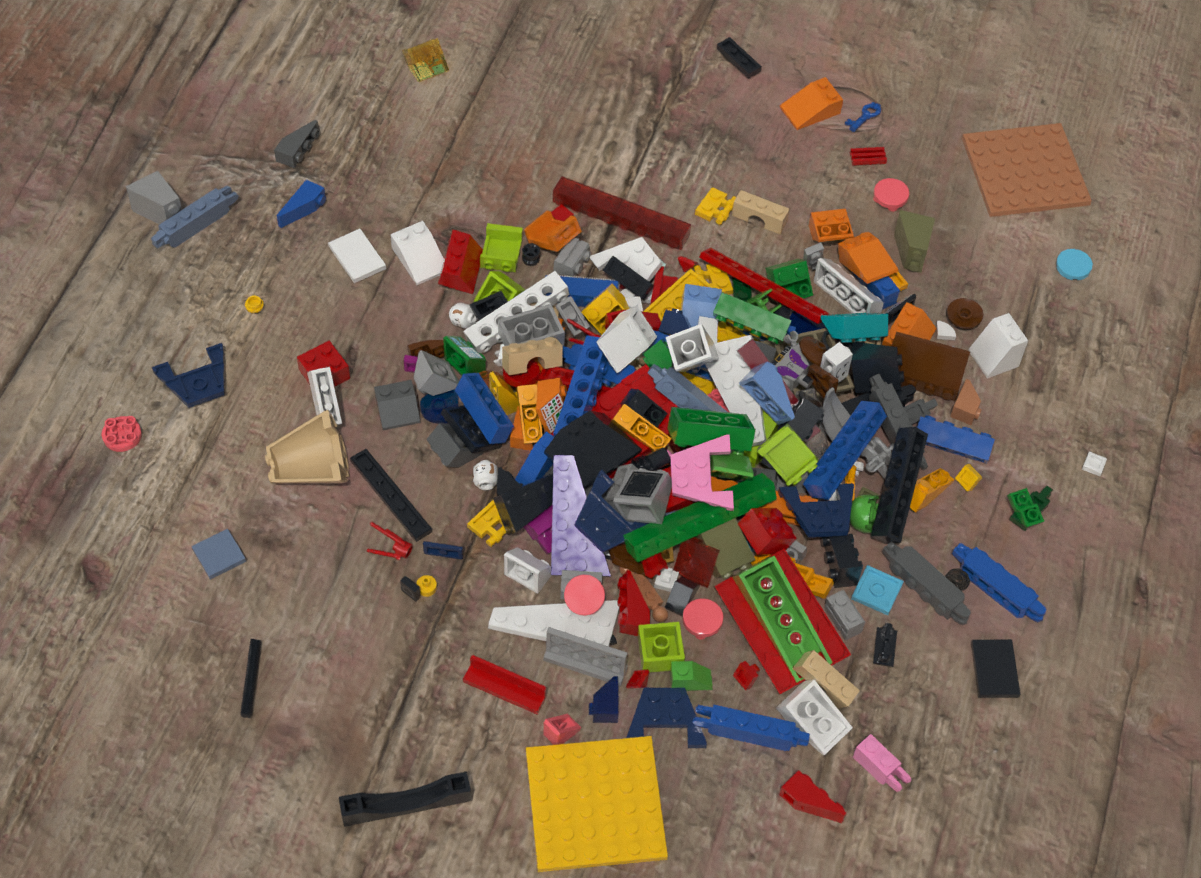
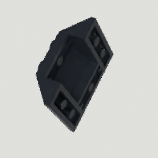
M590 410L561 428L545 449L544 454L553 463L554 455H574L585 489L594 483L601 470L606 474L610 473L642 452V449L626 433L614 425L607 415Z

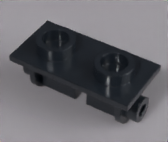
M885 623L882 628L877 627L873 664L894 666L897 630H894L891 623Z

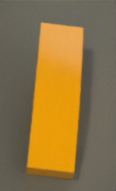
M756 553L754 556L755 560L751 562V565L772 554L757 555ZM790 557L815 596L826 599L834 585L833 579L815 574L813 568L797 564L795 558Z

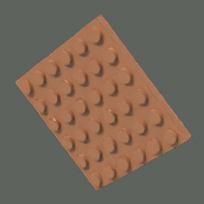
M1061 123L966 133L962 135L963 144L990 217L1091 205V197Z

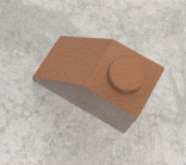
M965 380L950 417L972 425L974 419L978 420L982 409L979 408L981 400L970 380Z

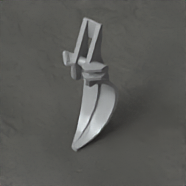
M831 388L826 393L823 403V424L832 442L850 417V414L836 396L834 388ZM872 437L860 454L867 458L866 469L871 473L878 470L883 478L886 479L887 466L889 467L892 455L891 450H893L895 443L887 447L881 439Z

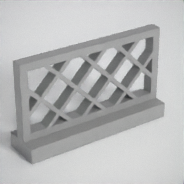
M548 627L544 661L618 686L622 685L628 669V665H626L627 652Z

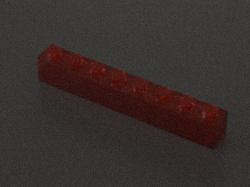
M561 176L553 189L552 202L557 205L562 204L573 211L615 225L623 230L631 231L639 236L647 237L655 242L663 243L671 248L682 251L690 236L691 224L566 177Z

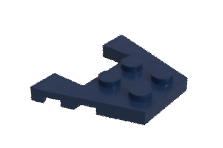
M222 343L206 348L211 364L174 376L169 363L165 362L153 366V373L188 408L224 396V348Z
M603 470L598 473L574 524L602 553L624 543L623 535L649 524L634 522L630 525L601 497L614 483Z
M853 483L840 484L836 489L838 500L801 502L797 486L779 487V496L783 497L787 502L786 506L794 512L797 522L809 538L845 536L848 534L854 490Z
M643 688L626 738L644 737V728H687L688 748H707V741L701 727L692 723L693 718L697 716L685 688Z

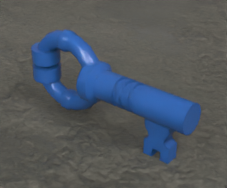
M872 102L863 106L862 115L856 121L847 119L845 125H850V130L855 132L867 119L880 114L881 105ZM871 108L875 109L876 111L874 113H870L867 109Z

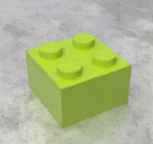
M679 622L638 626L637 637L642 670L648 669L650 672L670 671L671 662L685 661Z

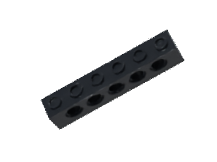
M915 426L898 428L871 533L872 538L884 544H889L890 542L901 543L928 437L926 432Z

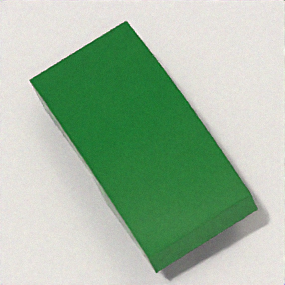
M1027 488L1007 495L1016 515L1025 528L1044 522L1039 507L1033 503Z

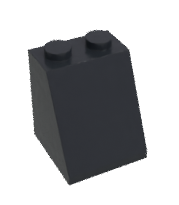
M853 342L851 364L855 393L871 392L872 385L869 379L877 374H880L882 380L887 382V384L892 383L895 390H901V382H905L904 371H900L903 360L902 354H898V347Z

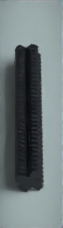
M253 638L250 639L243 700L240 715L243 718H252V704H254L253 697H255L254 690H256L255 683L260 659L258 657H260L262 642Z

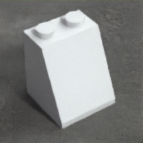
M1007 313L992 319L969 348V351L986 378H990L1019 367L1028 339L1011 315Z
M702 324L666 337L676 372H685L719 359L715 344Z

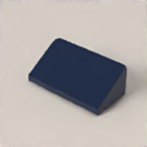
M423 541L424 554L463 559L464 546Z

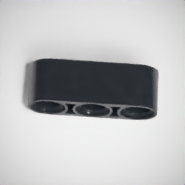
M662 447L633 458L631 463L638 469L655 471L670 464L671 460L667 450Z

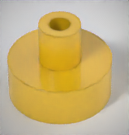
M424 575L417 580L416 584L420 587L421 596L429 597L436 592L437 583L432 576Z

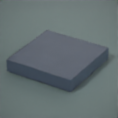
M228 529L191 546L209 579L246 562V558Z

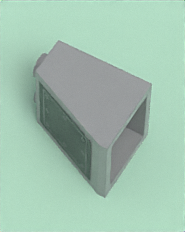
M631 469L615 495L613 502L626 521L662 524L672 489V479L669 473L663 470Z

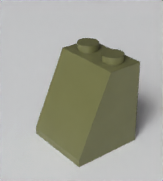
M900 210L894 238L904 269L922 272L935 218Z
M736 518L690 538L715 578L722 576L725 579L734 574L733 570L739 568L742 571L751 566L749 562L755 560Z

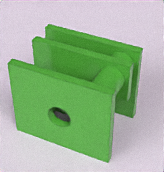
M772 289L757 294L747 301V303H754L755 306L772 313L781 307L780 304L767 309L765 304L769 302L768 298L762 300V297L771 292Z

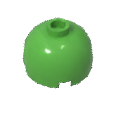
M863 494L852 501L850 524L857 531L867 534L872 533V527L879 506L876 503V499H879L877 495Z

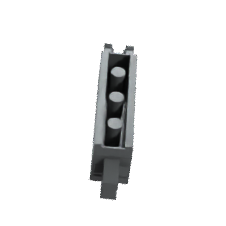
M877 374L869 379L872 385V393L869 395L870 402L880 403L887 415L882 426L892 444L895 443L898 428L913 426L892 383L887 384V382L882 380L880 374ZM923 455L920 468L925 470L928 465Z
M890 542L883 548L882 553L891 562L889 566L891 571L896 576L902 578L910 589H914L923 601L928 602L939 615L944 616L947 620L951 617L960 625L967 624L971 610L963 604L965 596L960 589L912 546H905L901 549L893 542Z

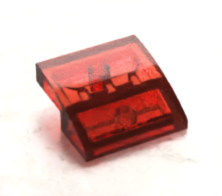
M693 537L681 543L673 570L679 572L686 579L708 588L720 550L702 544L703 540Z

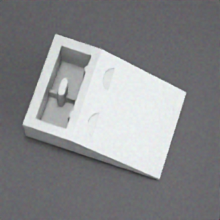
M638 306L621 312L596 343L616 373H618L644 352L657 338V335Z

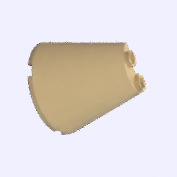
M329 410L320 413L266 447L267 455H265L267 465L271 466V470L268 472V478L271 483H345L348 481L346 477H349V462L342 435H339V432L335 429L338 425Z

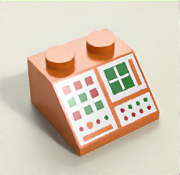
M560 378L538 381L536 412L545 432L547 431L550 434L556 427L567 394V387L562 384Z

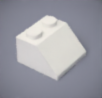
M518 547L504 554V575L538 594L551 577V566L545 560H539L529 551Z

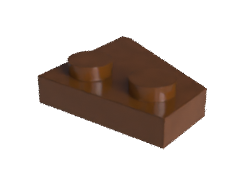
M817 364L809 366L807 376L813 379L812 385L820 396L825 399L826 393L831 388L835 389L836 394L839 380Z

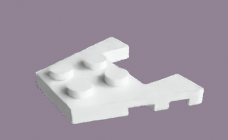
M643 237L590 256V259L599 271L607 265L612 256H615L649 282L663 265ZM627 288L621 291L625 298L637 296Z

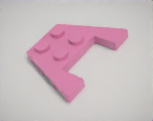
M724 435L671 455L673 496L696 502L701 501L711 506H720L726 508V510L734 511L733 491L712 492L710 455L730 454V435Z

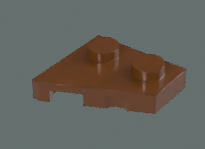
M620 544L608 550L613 564L645 576L642 561L637 563L627 552L625 544Z

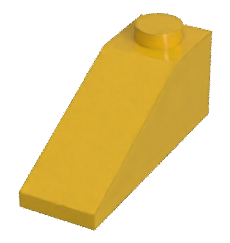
M490 372V391L506 415L517 412V392H514L510 385L494 372Z

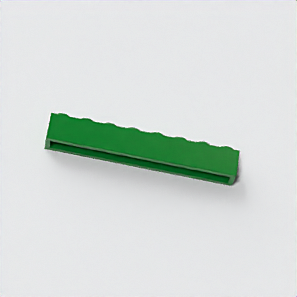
M760 473L723 490L733 491L734 511L698 501L665 516L662 524L649 523L623 535L627 552L638 563L748 513L751 508H759L777 499L774 482L765 474Z

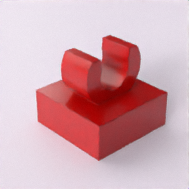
M661 552L642 560L645 576L649 578L661 575L660 570L663 568L668 569L667 562L662 558Z
M743 661L737 667L733 677L746 691L752 688L759 676L757 672L760 671V668L756 664L750 666L747 661Z

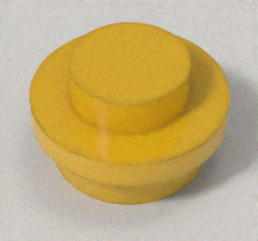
M255 295L248 297L245 302V308L250 313H258L264 307L263 300Z

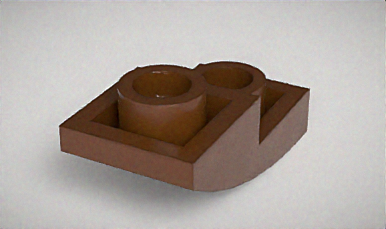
M426 340L407 345L408 355L418 357L419 352L422 350L438 358L444 357L443 340Z

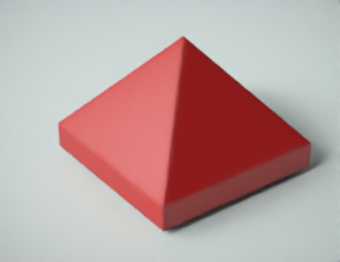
M684 256L678 257L683 272L699 265L698 262Z
M648 669L634 671L626 684V688H647L650 671Z

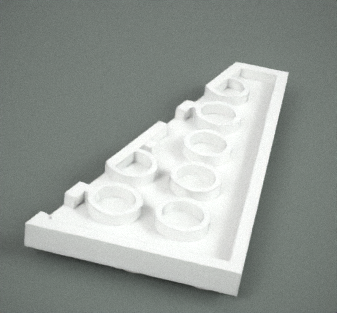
M751 335L715 343L719 359L705 365L729 412L747 414L756 429L752 446L766 441L763 410L739 384L751 370L736 351L753 339Z
M618 600L604 601L601 608L591 615H578L572 612L566 603L493 608L488 629L546 641V632L548 627L605 646H610L619 613Z

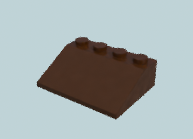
M896 332L892 347H898V354H902L903 365L900 366V371H904L905 382H901V387L910 384L915 387L916 391L956 401L970 351Z

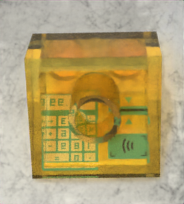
M438 38L430 39L402 50L406 64L418 82L449 71Z

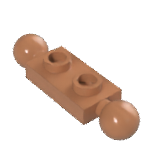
M619 567V571L622 575H624V573L628 570L623 567ZM631 571L649 610L653 611V619L656 622L666 621L668 611L665 607L661 606L664 601L645 576Z

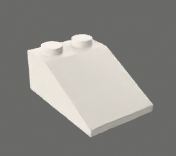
M423 221L391 234L392 249L416 285L440 276L444 258L431 232Z
M815 680L804 681L776 707L786 721L795 722V727L800 728L802 732L810 734L809 743L822 755H825L853 728Z

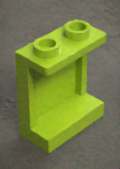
M487 223L483 253L480 255V268L516 272L523 241V228Z
M788 423L757 449L758 453L762 457L764 456L785 480L787 486L791 484L796 485L802 479L801 475L806 471L810 473L818 466L816 464L818 462L817 456Z

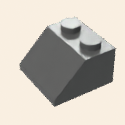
M412 380L374 387L375 400L383 430L420 423Z
M439 423L426 439L431 445V449L438 454L441 462L446 467L459 468L484 453V451L471 453L452 427L445 423Z

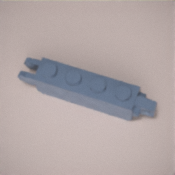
M225 186L220 190L215 188L159 224V231L151 238L152 244L157 249L166 244H169L171 247L179 246L226 215L230 210L229 206L237 201L239 195L236 192L231 193L232 189L229 186Z
M654 363L648 370V374L654 378L655 388L678 407L727 412L682 374L676 372L674 368L662 369Z

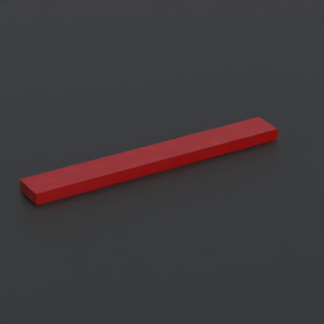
M713 248L700 253L699 258L756 290L764 292L772 289L767 296L817 324L822 322L821 315H829L827 311Z

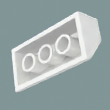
M818 259L814 277L815 284L851 313H881L884 303L879 297L872 294L864 285H861L852 275L845 272L840 265L834 263L831 259Z

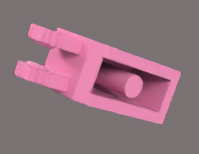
M872 734L856 747L853 758L880 784L884 785L887 783L893 790L898 792L902 789V785L893 777L894 775L904 783L911 781L910 775L901 767L902 763Z

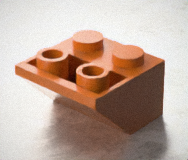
M846 208L811 212L809 229L812 240L825 242L854 237Z

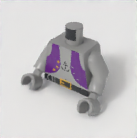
M791 331L792 339L789 335L784 337V341L791 344V346H787L773 360L772 364L777 367V372L791 391L799 384L808 389L813 383V379L807 376L809 363L800 349V344L796 343L798 333Z

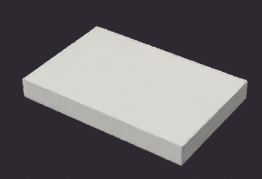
M361 229L328 242L329 248L353 283L386 269L385 263Z

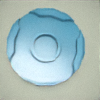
M1067 249L1062 251L1057 257L1056 268L1063 277L1069 280H1083L1091 273L1093 263L1085 252L1077 249Z

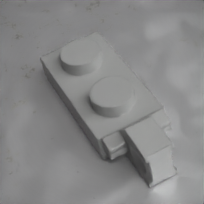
M822 243L804 249L803 260L807 261V266H810L811 271L816 270L818 259L823 258L824 247Z

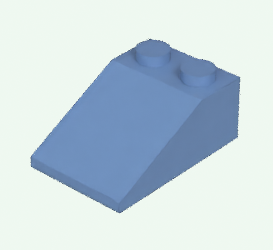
M685 284L681 311H683L682 315L687 317L691 327L698 325L699 316L716 318L713 316V311L722 293V289Z
M767 361L754 367L739 384L779 425L793 420L795 416L782 377L777 372V367Z

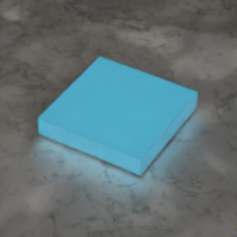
M867 565L851 599L885 615H889L904 581Z

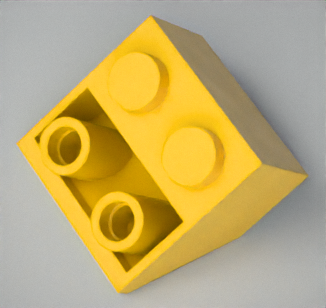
M611 283L586 305L581 313L602 335L606 331L604 326L606 313L628 310L630 308L623 294Z

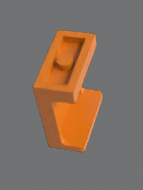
M548 210L524 229L529 243L556 252L582 232L575 216H570L563 222L554 219L551 211Z

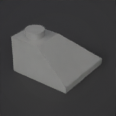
M422 350L419 352L414 373L417 389L422 393H428L433 396L454 390L459 381L449 362Z

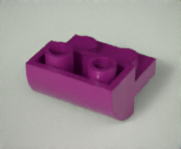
M553 504L524 526L532 540L536 539L546 555L552 552Z

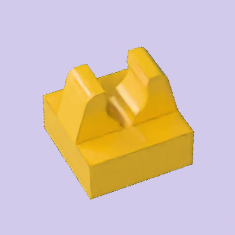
M966 464L955 479L969 492L981 481L982 476L970 464Z

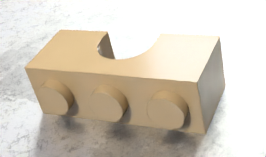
M740 190L733 204L732 216L748 222L752 215H756L763 219L765 229L781 235L787 224L790 209Z
M553 337L503 346L502 367L508 375L527 372L528 362L534 357H538V362L544 369L562 366L563 346Z
M814 650L805 652L793 667L806 681L815 680L826 691L825 694L838 709L848 707L860 691Z

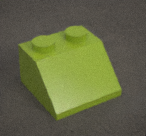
M490 271L473 302L502 291L507 301H510L526 289L503 272Z

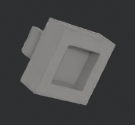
M795 540L786 552L788 555H793L796 562L798 559L802 561L806 556L807 547Z

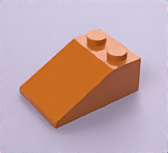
M824 77L808 84L782 103L780 108L796 130L841 114L843 99L828 79Z
M870 232L861 233L859 236L848 238L838 243L839 262L867 284L899 272L898 267L879 239Z

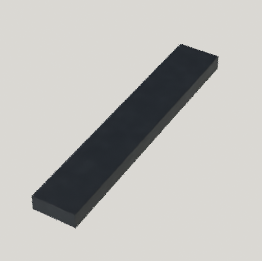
M367 449L350 457V462L415 542L432 533V528Z

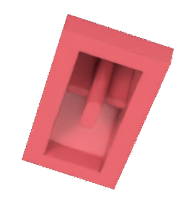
M569 714L545 719L543 735L553 745L564 744L579 732L581 727Z

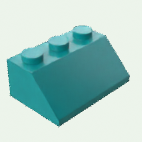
M851 313L821 315V320L832 338L841 339V342H852L853 338H855V341H866L868 337L869 340H881L882 336H888V314Z

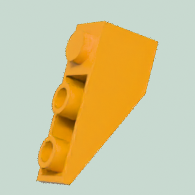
M537 384L518 386L517 398L524 444L537 443L543 436L541 421L536 412Z
M626 404L621 407L611 421L626 434L652 450L665 448L672 439Z
M941 468L918 479L910 508L914 512L925 508L951 485L955 479Z

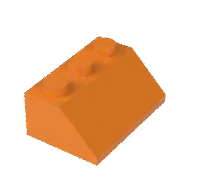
M906 302L888 331V336H885L882 345L892 346L896 332L931 340L937 328L923 309Z

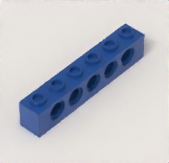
M586 335L553 432L554 436L561 428L592 410V407L596 405V395L602 387V377L607 372L608 359L596 343L600 337Z
M861 401L818 461V466L811 471L804 481L803 485L811 497L827 500L831 498L887 417L880 403Z

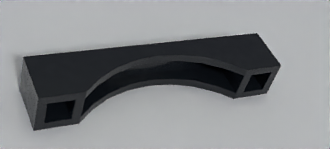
M467 771L446 775L432 783L406 791L383 794L355 793L339 797L344 827L472 801Z

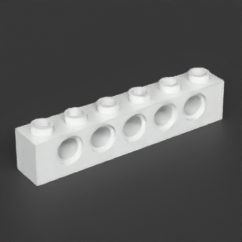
M556 271L552 272L464 330L466 340L472 344L478 353L487 352L491 346L497 342H502L498 333L499 319L549 304L553 306L567 298L569 295L568 286ZM531 303H537V304L534 305V306H530V305H529V304H531ZM485 333H491L489 336H483Z

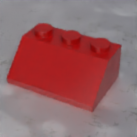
M452 230L438 284L473 294L480 267V255L483 253V249L470 234Z

